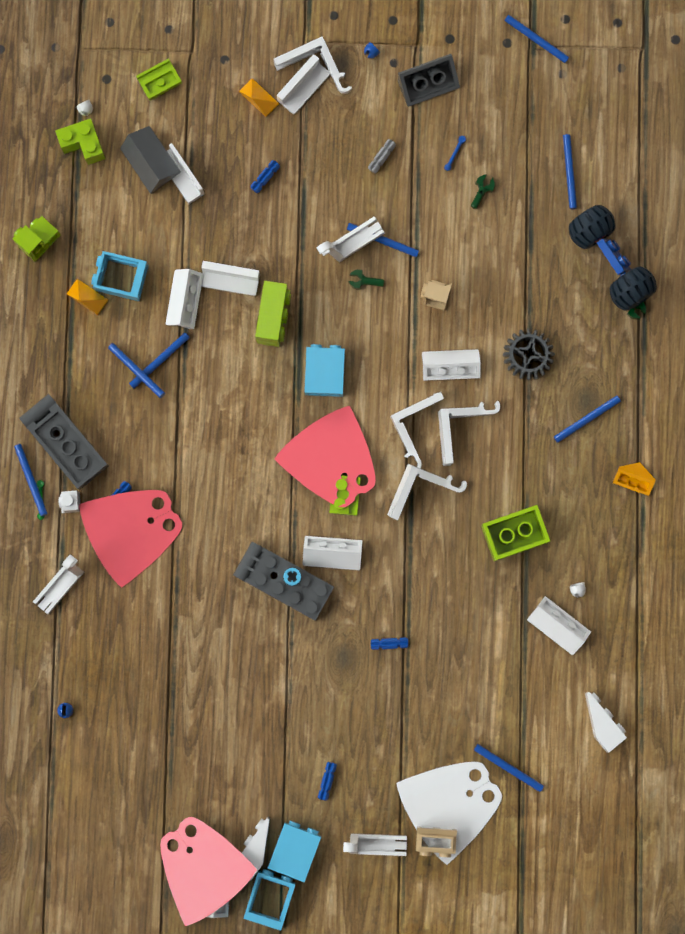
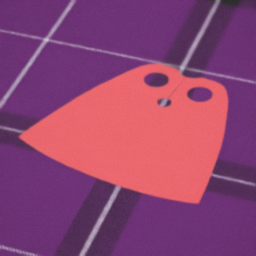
M350 406L331 412L305 428L288 442L274 458L279 465L306 488L333 505L338 498L336 482L342 479V473H346L348 477L344 480L347 482L346 489L349 492V496L345 499V504L338 507H347L355 501V497L358 494L367 493L375 486V471L370 452ZM361 474L368 477V483L365 486H359L356 482V478Z
M144 490L126 492L79 504L81 518L88 538L101 563L121 588L150 566L170 546L182 529V522L179 516L172 511L171 500L164 491ZM157 497L162 498L164 501L163 508L159 510L154 509L152 506L153 499ZM149 517L154 518L153 524L148 523ZM166 519H172L175 522L173 530L166 531L163 528V522Z
M194 817L186 818L180 823L178 830L168 832L161 839V855L168 884L185 926L204 919L225 905L242 890L257 871L254 865L226 838ZM188 825L196 827L197 833L194 837L186 835L185 829ZM171 839H175L179 846L174 852H171L167 847V843ZM188 847L193 849V852L190 854L187 853Z

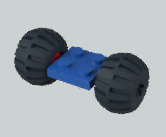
M595 205L571 221L569 224V234L572 241L582 249H589L598 244L617 275H620L610 285L611 299L618 308L627 311L638 306L656 292V280L654 275L644 267L639 266L632 270L630 269L631 263L625 255L622 257L618 251L620 250L618 243L615 240L606 239L616 228L613 214L606 207Z

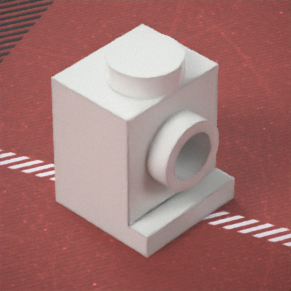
M77 490L61 492L59 507L62 513L80 512V492Z

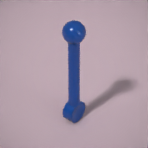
M459 136L458 144L448 164L444 166L446 171L451 170V164L461 145L466 141L465 136Z

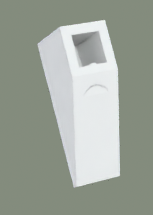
M586 692L585 697L594 738L609 753L627 738L624 735L626 731L619 723L617 725L612 720L614 716L607 708L603 709L599 704L601 700L594 692L592 694Z
M269 817L266 820L261 818L255 827L258 830L254 836L249 835L244 842L246 848L242 854L257 869L253 877L264 863Z

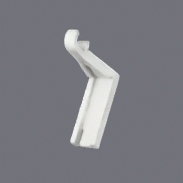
M323 37L274 58V65L278 71L321 51L320 55L338 91L342 94H347L352 90L350 86L342 88L339 80L344 78L345 73H339Z
M374 216L335 242L326 241L316 248L323 256L329 253L338 262H341L385 234L379 222H376L377 219Z
M441 392L433 394V396L390 416L408 452L404 457L414 456L418 468L422 466L421 460L403 422L400 423L399 420L443 400L444 397Z
M496 401L494 404L495 410H485L483 407L484 403L481 402L479 407L449 408L438 411L443 466H451L453 464L449 419L494 415L500 410L499 401Z
M408 464L387 515L396 520L399 519L416 476L456 492H463L467 487V482H461V486L457 488L451 485V480L453 479L451 475L445 479Z
M69 555L62 563L63 567L33 601L36 605L40 602L38 607L43 611L45 610L46 614H49L84 573L75 565L78 560L72 555Z
M351 834L350 842H344L343 852L365 855L406 856V851H395V849L406 850L407 842L395 840H407V836Z

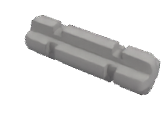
M390 139L385 142L384 147L380 149L374 157V161L368 166L371 172H378L380 165L382 166L390 155V151H393L396 147L395 142Z

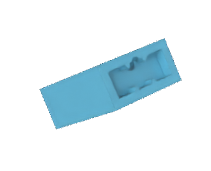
M102 251V255L97 258L96 267H98L97 274H93L91 285L98 292L140 301L149 265L147 261ZM108 261L137 267L131 293L102 286Z
M263 869L262 872L258 871L243 919L281 931L296 884L292 882L293 878L282 875L280 878L274 876V872ZM261 878L289 887L280 919L252 911Z

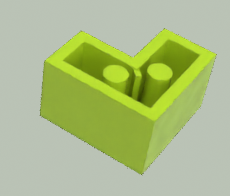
M91 118L55 130L64 154L82 149L88 165L106 159Z
M41 216L39 219L33 220L30 228L26 225L23 228H18L12 239L26 255L36 262L61 234Z

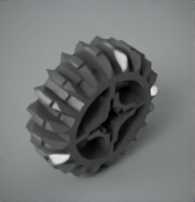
M527 329L526 335H524L523 330H520L519 336L514 333L512 335L514 340L508 338L507 342L509 345L504 346V349L509 351L503 353V357H509L504 360V364H511L507 368L508 371L513 368L515 369L512 374L513 376H516L518 372L521 373L519 379H523L524 375H527V380H530L532 374L534 379H538V373L544 376L545 372L543 369L549 371L550 366L548 364H553L554 362L548 358L555 355L554 352H549V350L553 349V345H546L550 342V339L543 340L544 333L540 337L536 336L538 330L531 334V330ZM530 340L529 345L525 348L515 347L522 341ZM535 342L542 348L544 356H541V353L535 350ZM531 346V355L533 354V356H531L526 363L527 358L525 357L526 355H524V353H527ZM513 353L521 357L523 361L522 367L516 363ZM530 362H543L536 368L527 369Z

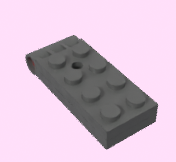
M49 394L19 417L21 422L78 490H81L109 467ZM56 431H60V435L58 437L54 436Z
M254 542L250 543L233 576L316 621L334 586ZM296 568L299 570L301 580L297 585L291 586L284 581L283 576L287 569ZM292 571L289 572L287 580L295 582L297 580V573L294 571L293 574ZM276 572L278 577L271 579V573Z

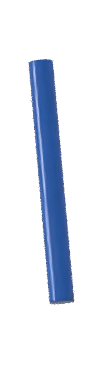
M508 15L504 21L562 62L566 63L569 57L512 16Z
M570 134L563 135L569 209H577Z
M349 223L347 230L352 231L358 226ZM384 236L374 240L416 258L419 253L417 249Z
M184 332L150 363L143 372L149 376L190 337ZM136 376L129 384L134 389L142 381Z
M114 343L109 345L108 349L159 398L164 397L165 392Z
M616 395L553 437L557 443L621 402L620 398Z
M15 445L16 454L41 517L45 516L48 513L22 445Z
M479 744L474 748L475 752L535 790L542 791L544 785Z

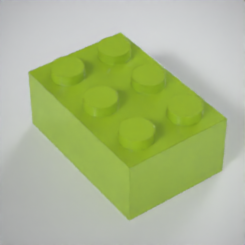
M264 281L255 335L257 344L280 347V342H284L285 327H283V323L287 324L288 309H286V305H290L291 290H288L287 284Z
M538 505L481 525L494 562L550 542Z

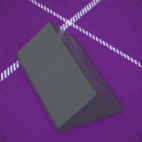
M452 54L398 73V84L408 107L460 88Z
M150 126L128 134L120 147L150 194H153L181 172Z

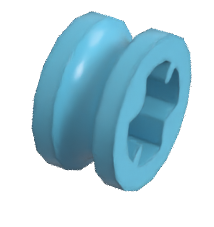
M296 568L287 569L283 576L284 581L291 586L297 585L301 580V574ZM291 571L292 574L293 571L297 573V580L295 582L287 580L289 578L288 573Z

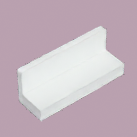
M313 54L277 94V101L292 114H296L330 76L329 71L320 64L319 58Z
M171 143L169 144L170 149L167 152L181 171L172 178V181L187 203L191 204L203 196L204 191Z
M203 261L201 287L256 296L260 277L259 270Z
M191 269L174 271L166 325H178L194 329L203 273Z
M478 349L422 352L423 380L480 378L481 362Z
M305 536L303 566L360 570L362 540Z
M546 596L527 619L571 655L575 654L591 633L590 630Z

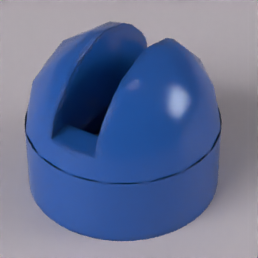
M369 42L364 48V55L370 53L368 58L372 59L377 57L380 51Z
M62 703L57 709V713L61 718L71 717L74 711L73 706L69 703ZM63 706H66V715H63Z

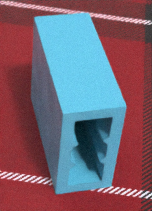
M313 344L311 347H306L305 395L343 397L345 349H342L339 345H330V348H322V345Z
M294 821L285 822L268 869L305 882L321 836L318 835L319 831L308 827L307 830L300 828L301 824Z

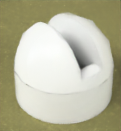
M90 100L76 106L79 113L83 116H88L93 111Z
M584 582L570 585V591L574 597H583L585 595L586 587Z

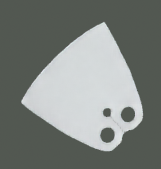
M464 762L444 766L396 783L401 801L416 830L417 826H421V828L457 830L456 853L451 854V857H439V853H434L446 865L479 834L497 810L502 799L501 791L497 785L490 782L489 772L480 762ZM473 769L481 772V779L477 782L472 781L469 777V773ZM468 790L473 791L472 797L466 795ZM486 790H491L495 795L494 800L490 803L485 802L482 798V794ZM422 837L429 847L451 849V839Z

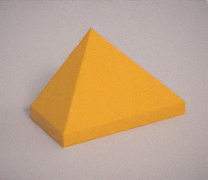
M253 78L239 91L265 117L279 105Z
M79 279L74 282L67 292L68 296L96 315L101 312L108 302L107 298Z
M638 462L620 466L613 483L649 496L656 480Z

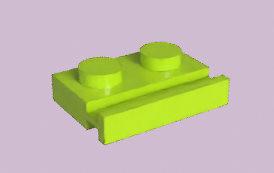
M169 58L136 76L149 101L182 84Z
M341 476L342 479L336 482L338 498L335 500L334 505L330 503V514L357 516L359 494L355 497V501L347 507H338L345 504V499L349 496V492L346 489L347 482L344 480L348 476ZM361 477L356 478V482L359 486Z

